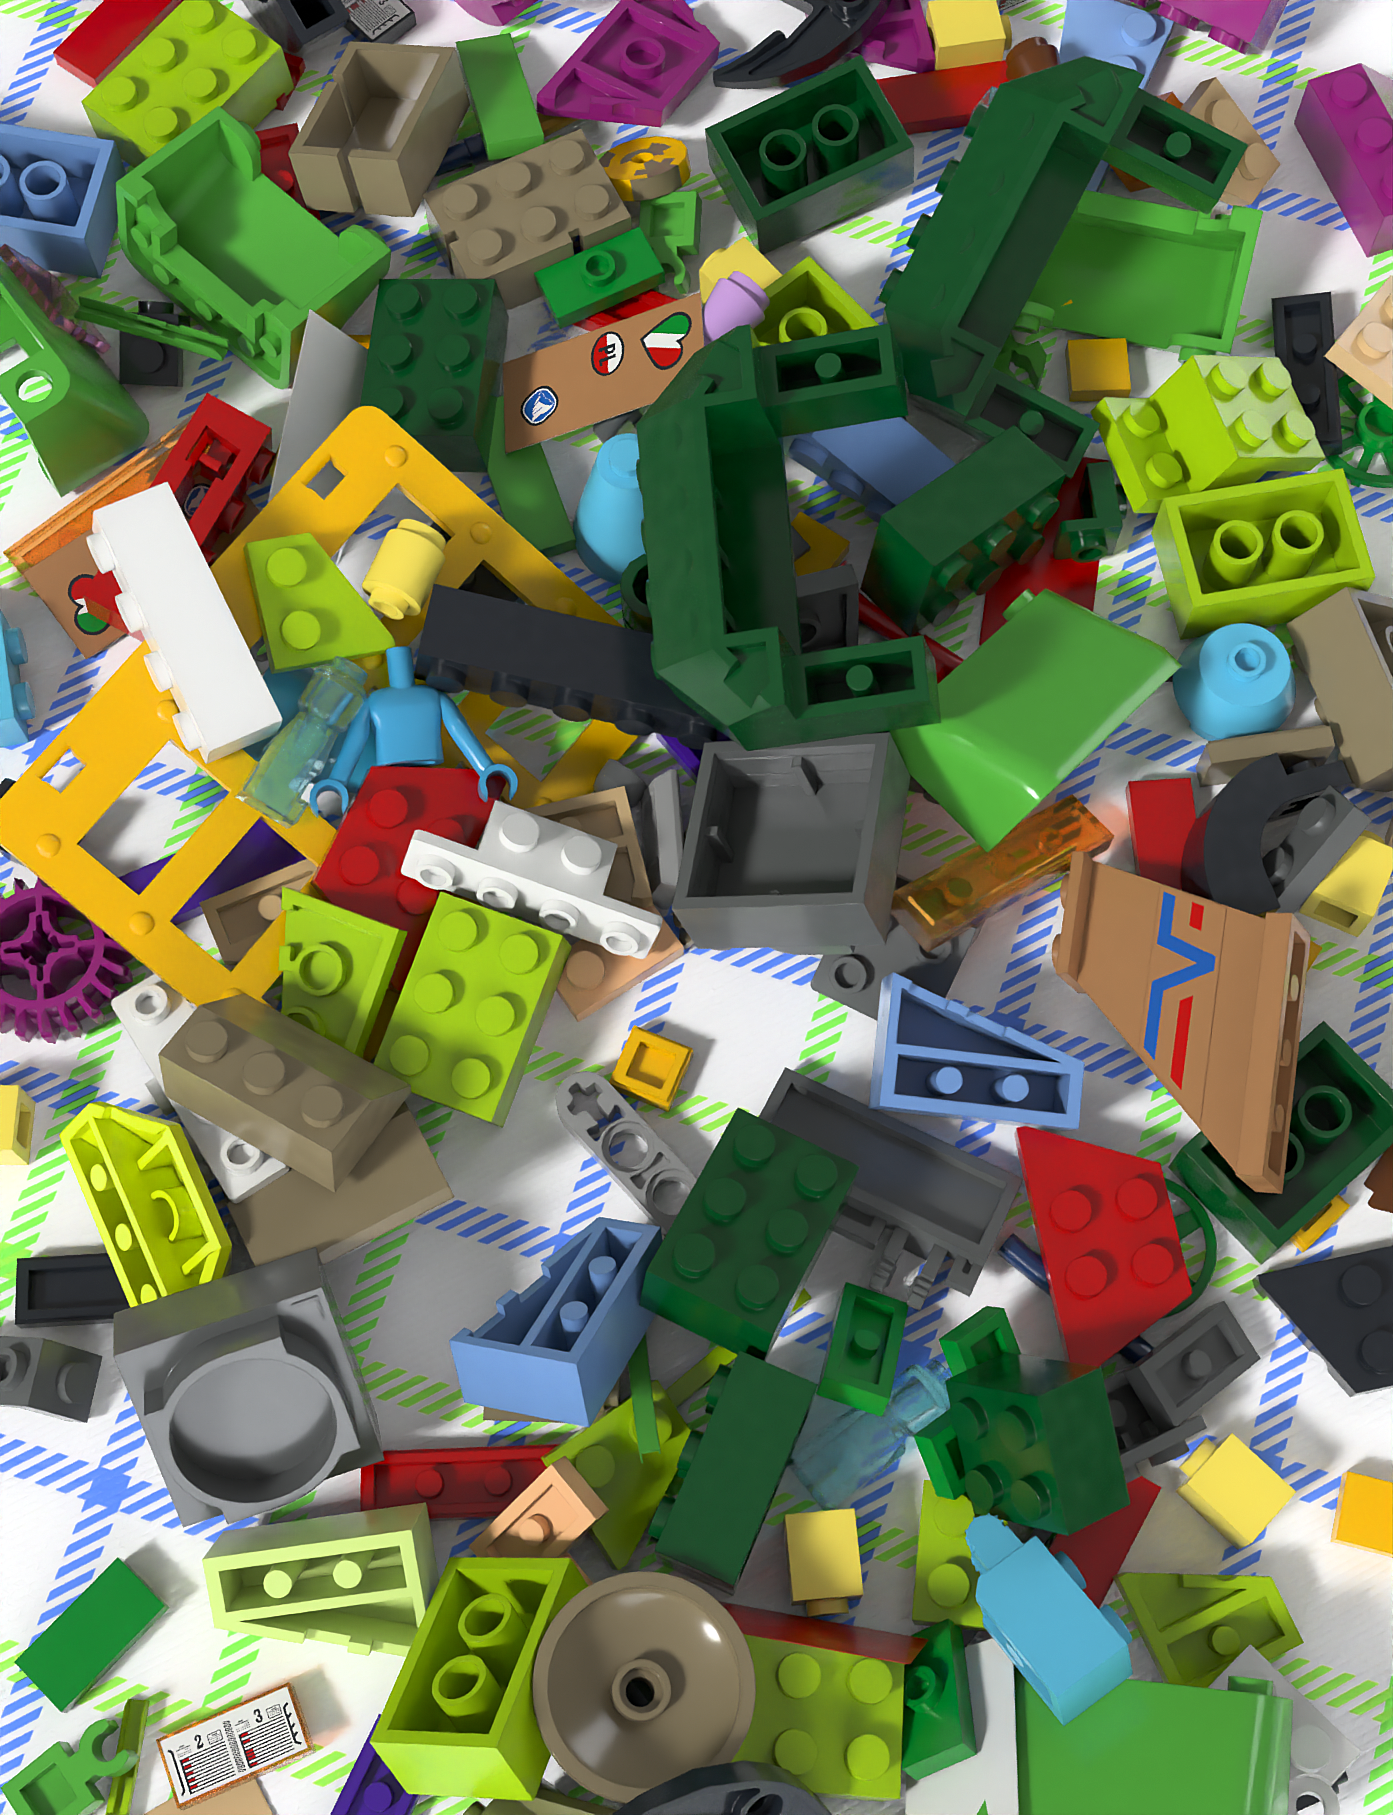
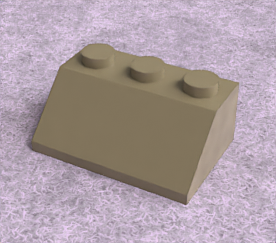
M1345 587L1286 624L1294 643L1291 647V653L1296 665L1308 676L1317 696L1314 701L1317 715L1324 725L1331 726L1333 736L1340 749L1338 761H1343L1352 783L1359 789L1390 792L1393 791V598Z
M245 993L199 1005L158 1054L166 1097L333 1192H336L411 1093L410 1084Z
M405 1101L336 1192L329 1190L291 1167L286 1174L240 1203H232L223 1190L226 1205L255 1267L314 1247L317 1248L321 1262L325 1265L455 1197Z

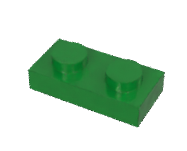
M845 1282L837 1302L816 1395L882 1417L891 1396L909 1305H906L907 1302Z

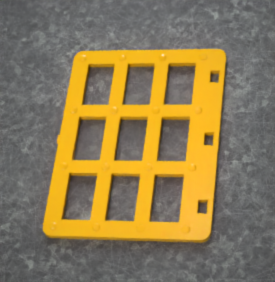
M361 406L351 411L210 567L250 650L263 635L243 551L245 544L311 533L327 555L332 558L392 489L396 487L452 537L443 549L445 562L434 584L458 589L481 563L529 606L623 627L385 412L373 406ZM330 460L333 466L345 477L325 499H322L315 491L306 486ZM432 589L420 614L415 616L404 615V618L400 620L386 616L380 619L381 623L393 636L396 647H408L423 630ZM144 640L0 799V846L194 1007L197 1008L201 1004L245 993L274 1009L261 997L283 972L278 970L279 946L285 945V910H282L231 971L226 969L172 924L170 920L259 818L316 867L319 866L337 830L319 814L317 818L312 813L311 808L288 789L287 785L371 689L376 691L390 686L386 654L342 661L343 663L257 761L243 749H240L205 764L199 749L197 748L189 752L176 730L172 716L179 713L180 710L170 690L167 689L159 692L153 683L144 661V655L152 652L146 640ZM415 679V684L427 685L426 681ZM471 691L457 705L491 760L495 764H504L515 772L518 786L513 799L510 800L508 782L499 799L503 803L521 810L591 794L594 791L593 785L596 777L609 759L618 761L638 737L618 730L615 724L592 719L546 776L539 781L485 733L505 710L506 706L495 703L490 699L489 695ZM441 717L444 762L426 768H456L460 764L464 769H474L452 739ZM170 741L229 793L142 893L138 895L81 848L78 843ZM70 750L73 756L82 762L85 767L60 793L48 782L42 781V779L61 757ZM313 874L299 891L323 900L310 883L314 876ZM455 893L452 894V896L483 906L478 901ZM389 988L386 990L362 1057L368 1062H371L378 1053L400 994L391 991Z

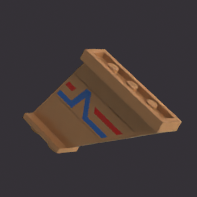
M1072 851L1070 872L1064 875L1060 887L1061 904L1064 909L1061 933L1055 936L1052 944V962L1055 973L1077 993L1087 994L1233 1168L1237 1177L1255 1192L1282 1194L1311 935L1293 913H1266L1264 919L1093 861L1085 851Z

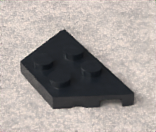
M1393 1245L1258 1274L1252 1279L1257 1293L1263 1299L1267 1296L1294 1326L1292 1330L1294 1335L1309 1352L1319 1355L1324 1360L1328 1373L1349 1397L1393 1388Z

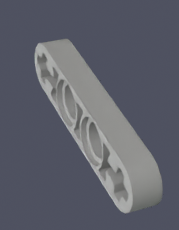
M590 1071L575 1072L566 1077L558 1087L555 1097L558 1116L564 1127L655 1226H660L661 1233L666 1236L677 1215L664 1214L657 1209L653 1201L655 1191L660 1185L670 1181L680 1182L691 1191L698 1178L605 1078L598 1073ZM577 1091H580L585 1096H590L595 1091L600 1095L596 1099L597 1107L601 1115L609 1123L613 1120L616 1113L621 1114L623 1117L608 1125L598 1141L591 1137L600 1132L599 1124L586 1111H581L576 1116L571 1113L575 1108L572 1095ZM625 1134L638 1135L648 1146L647 1155L644 1160L633 1167L620 1166L610 1156L612 1143L616 1138Z

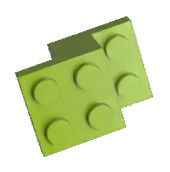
M1192 355L1149 398L1104 397L1090 411L1093 420L1101 423L1098 431L1134 513H1158L1162 500L1166 497L1255 483L1267 471H1311L1326 458L1315 436L1314 426L1305 415L1291 385L1290 374L1277 357Z

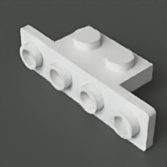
M495 800L478 850L418 829L414 831L401 868L403 875L418 880L428 888L447 890L480 902L488 909L498 912H509L537 922L555 933H568L601 945L609 952L617 955H629L638 959H645L660 931L663 921L660 915L603 895L618 844Z
M154 973L111 1001L113 1010L154 1075V1078L145 1083L148 1091L165 1116L176 1111L184 1124L182 1130L197 1164L199 1165L206 1160L232 1203H240L290 1170V1167L166 1097L158 1054L194 1012L183 996Z

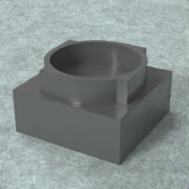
M890 732L863 734L754 751H746L734 741L704 743L672 905L673 912L698 949L769 947L773 950L793 955L854 954L855 945H886L910 783V774Z
M316 1247L114 1313L113 1357L183 1528L220 1515H224L228 1525L282 1507L307 1495L326 1479L385 1460L377 1414Z

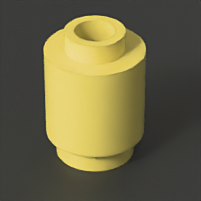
M403 519L399 522L396 529L389 530L362 582L363 591L370 597L368 600L369 605L378 613L397 620L403 619L404 615L415 616L420 614L445 562L443 549L446 541L443 536L432 527L412 519Z

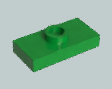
M640 226L534 273L536 285L560 329L666 283L664 270Z
M949 1618L910 1635L928 1639L929 1641L911 1664H904L901 1763L902 1770L916 1781L977 1755L963 1632Z

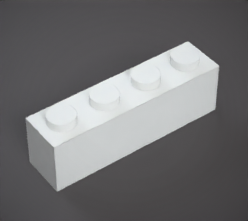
M168 481L94 510L92 524L94 534L86 537L88 547L100 572L104 574L112 570L122 590L121 594L115 596V601L128 630L131 633L141 630L152 652L144 655V661L153 683L159 692L169 689L180 710L172 718L185 748L189 752L198 748L205 764H208L277 734L283 721L282 716Z

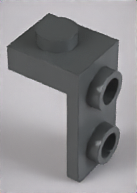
M0 1336V1407L20 1408L68 1422L88 1423L103 1356L46 1338Z

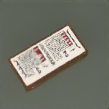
M290 1682L156 1739L177 1809L186 1810L316 1753L295 1687Z

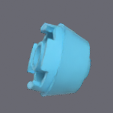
M1236 623L1211 631L1191 642L1177 660L1182 666L1173 674L1175 699L1184 716L1191 722L1189 725L1191 730L1208 741L1274 732L1286 721L1293 709L1296 698V681L1288 653L1284 645L1274 634L1260 626Z

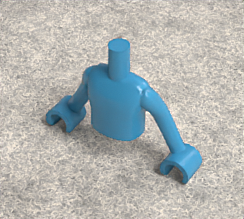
M401 646L386 650L390 686L376 690L369 697L360 701L354 711L346 738L328 779L321 780L313 786L309 798L311 811L318 818L317 798L323 792L333 791L341 797L342 814L345 815L349 804V795L346 787L366 745L370 724L375 739L377 766L428 767L443 763L441 717L452 739L480 776L477 791L479 797L484 802H487L488 799L486 781L490 777L500 776L508 782L510 800L513 799L517 791L518 780L515 772L510 767L504 764H495L491 760L455 702L446 693L440 692L434 687L415 684L412 648Z

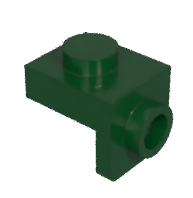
M1111 461L1088 463L1078 490L1082 519L1066 520L1059 524L1053 544V553L1056 560L1072 558L1076 562L1088 563L1097 561L1106 555H1113L1123 528L1122 520H1125L1127 515V497L1122 484H1115Z

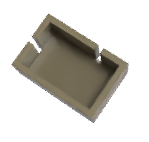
M349 41L332 72L334 82L327 81L288 152L306 208L310 210L335 211L338 213H355L357 208L362 205L365 214L414 217L423 200L422 194L427 192L470 106L456 48Z
M581 129L422 194L430 237L450 274H454L455 279H495L507 311L542 296L536 285L534 273L573 256L574 249L571 238L579 235L580 252L632 230L631 216Z

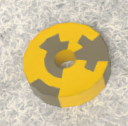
M653 136L634 139L608 150L599 159L622 201L649 200L669 194L682 187L691 174L687 147L682 141L671 137Z

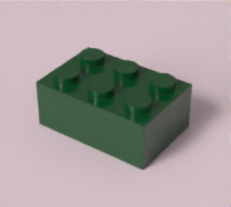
M862 55L705 128L709 166L753 246L762 255L914 183V145Z
M379 279L360 407L373 406L385 412L450 472L488 473L496 403L500 393L509 327V316L495 279Z
M1013 425L881 516L860 590L909 637H912L928 624H931L933 627L941 625L955 612L959 603L973 592L977 596L986 593L999 580L1005 569L1015 562L1019 565L1026 564L1040 551L1045 543V538L1042 536L1045 526L1060 505L1057 496L1066 472L1021 430Z
M1323 1020L1299 1042L1282 1194L1255 1192L1235 1175L1233 1168L1202 1131L1180 1149L1168 1168L1262 1265L1393 1144V1089Z
M737 1107L646 1270L639 1306L737 1355L740 1350L766 1362L848 1202L860 1166Z
M740 1350L732 1368L720 1363L704 1403H707L705 1413L712 1415L704 1433L694 1428L691 1430L676 1466L679 1469L677 1476L683 1478L684 1482L676 1499L664 1494L648 1531V1535L651 1536L650 1541L657 1544L654 1550L657 1563L734 1596L812 1408L818 1384Z

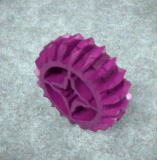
M14 877L13 890L15 894L5 898L0 893V1033L7 1034L15 1028V1035L21 1041L30 1043L37 1032L40 1031L41 1037L47 1043L56 1044L60 1029L65 1026L73 1037L81 1038L83 1027L80 1021L89 1016L96 1024H104L105 1016L99 1007L105 1001L111 1004V1001L120 995L114 985L133 982V972L123 963L135 957L39 877H37L35 887L30 889L23 879ZM58 917L74 918L88 924L93 929L94 939L81 940L78 935H65V932L58 924ZM28 927L23 935L14 940L22 930ZM53 946L57 952H52L49 954V951H52ZM46 962V964L43 965V969L38 964ZM84 974L73 987L67 990L68 985L73 979ZM15 975L18 980H30L31 986L37 991V1000H26L7 993L3 985L2 976Z

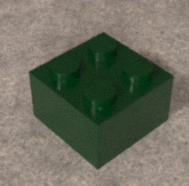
M1006 1352L945 1380L951 1407L950 1421L957 1434L965 1470V1488L972 1502L975 1514L987 1515L990 1513L991 1516L997 1515L1000 1520L1069 1536L1130 1505L1101 1367Z

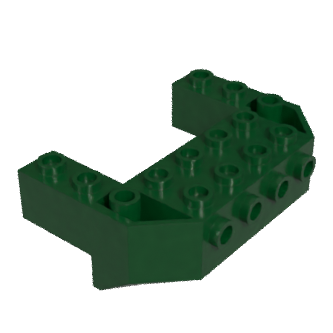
M1088 56L1001 83L989 106L981 102L978 104L963 134L971 142L960 162L952 157L949 160L935 188V192L943 195L932 217L925 213L921 214L906 244L914 252L904 271L894 267L878 298V301L886 305L882 322L883 324L890 323L902 354L907 403L986 444L1015 425L1066 472L1062 483L1064 485L1072 479L1101 423L993 368V365L1098 164L1103 160L1208 215L1221 198L1248 147V144L1139 88L1145 75L1138 71Z
M890 323L766 346L760 345L750 324L737 326L696 351L636 424L639 459L636 461V474L643 500L644 519L641 521V536L648 562L649 579L646 581V598L652 616L654 641L651 642V660L655 676L658 680L663 679L678 699L746 751L941 723L935 659L923 635L804 654L802 649L783 437L909 416L902 354Z

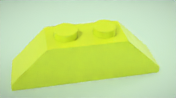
M102 1101L89 1103L59 1134V1137L130 1307L228 1276L232 1265V1243L181 1125Z

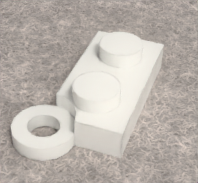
M1250 1644L1208 1688L1227 1690L1228 1676L1273 1681L1272 1696L1293 1700L1288 1815H1299L1296 1809V1801L1302 1795L1307 1794L1313 1795L1320 1800L1324 1809L1323 1815H1340L1341 1807L1338 1796L1331 1786L1361 1754V1751Z

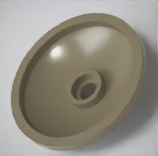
M642 1571L622 1573L600 1580L582 1590L559 1611L551 1622L542 1639L534 1664L532 1678L533 1710L538 1729L550 1754L558 1765L582 1787L605 1799L622 1804H627L639 1794L691 1769L730 1763L746 1738L755 1706L756 1680L754 1665L747 1642L736 1621L708 1592L689 1581L665 1573ZM632 1681L646 1683L652 1693L650 1704L644 1707L632 1705L626 1697V1686Z

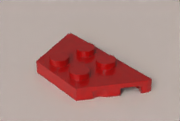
M371 766L367 769L347 812L310 882L324 901L407 931L388 988L397 994L402 992L440 892L453 894L447 890L428 888L418 880L401 873L414 831L418 829L475 849L488 822L495 800H499L507 783L500 776L490 777L486 781L488 799L487 802H484L479 797L477 791L480 776L474 769Z
M1017 1127L1014 1132V1138L1065 1361L1100 1367L1192 1295V1288L1161 1163L1032 1127Z

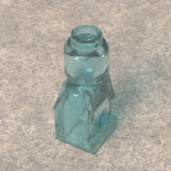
M335 656L329 666L318 667L298 697L297 706L300 713L261 749L263 750L235 797L287 829L295 825L309 804L301 799L302 794L310 781L322 773L338 733H344L350 728L366 701V690L363 685L369 677L368 674L358 665L339 656Z
M933 1359L925 1366L921 1364L909 1365L894 1377L890 1400L882 1417L851 1407L844 1414L836 1417L833 1423L816 1437L794 1452L787 1466L823 1511L837 1510L868 1483L874 1482L877 1476L906 1453L904 1441L907 1437L914 1438V1434L951 1408L945 1380L952 1377V1375L936 1359Z

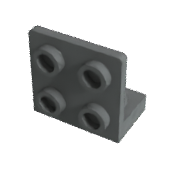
M897 873L886 945H855L854 954L823 955L810 986L814 991L876 1021L878 1020L882 979L893 972L911 980L913 984L946 999L966 953L978 938L987 915Z

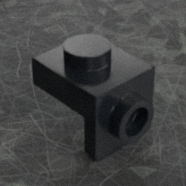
M138 301V312H130L178 327L180 325L190 327L191 317L174 314V303ZM119 331V384L183 387V349Z

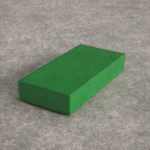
M117 1557L14 1663L61 1713H68L170 1607L124 1559Z

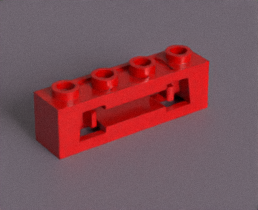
M206 393L149 488L168 481L181 508L195 485L193 471L198 462L201 463L200 475L213 483L188 525L210 568L217 558V553L212 551L222 532L231 535L235 531L247 507V503L242 501L252 482L261 485L265 481L277 453L272 451L271 427L215 396ZM231 462L232 466L224 477L225 469ZM98 570L83 595L88 613L143 642L145 638L141 630L131 633L121 617L115 596L121 594L122 590L112 570L104 574Z

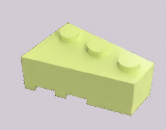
M426 1502L227 1530L222 1532L202 1558L214 1628L303 1644L305 1639L348 1646V1653L369 1656L371 1651L402 1657L407 1656L440 1580Z

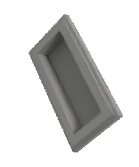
M670 769L654 778L640 800L645 870L653 904L661 910H667L673 904L684 849L680 781L677 769Z

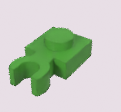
M697 191L671 192L654 199L640 201L639 226L660 262L664 273H675L674 285L680 294H687L691 285L690 273L683 263V256L699 255L702 199ZM659 286L652 288V290L659 292Z
M101 1719L91 1724L83 1733L77 1752H74L69 1742L57 1741L0 1787L17 1815H89L106 1800L95 1783L104 1776L118 1777L127 1773L133 1768L139 1758L135 1750L128 1749L122 1750L110 1761L104 1758L102 1754L103 1742L119 1728L117 1722L110 1719Z

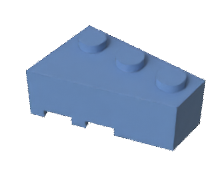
M902 417L783 437L785 455L825 480L837 492L853 498L865 506L864 513L877 523L880 522L883 514L956 465L954 461Z
M893 972L884 977L881 982L868 1109L1020 1127L1028 1126L1055 1131L1079 1129L1085 1062L1009 1026L1004 1027L970 1011V1008L951 999L947 1000Z
M605 1217L596 1218L541 1264L543 1275L520 1294L510 1289L496 1301L498 1313L475 1332L464 1327L453 1336L449 1343L464 1403L590 1428L656 1315L639 1306L646 1270L663 1242L660 1226Z

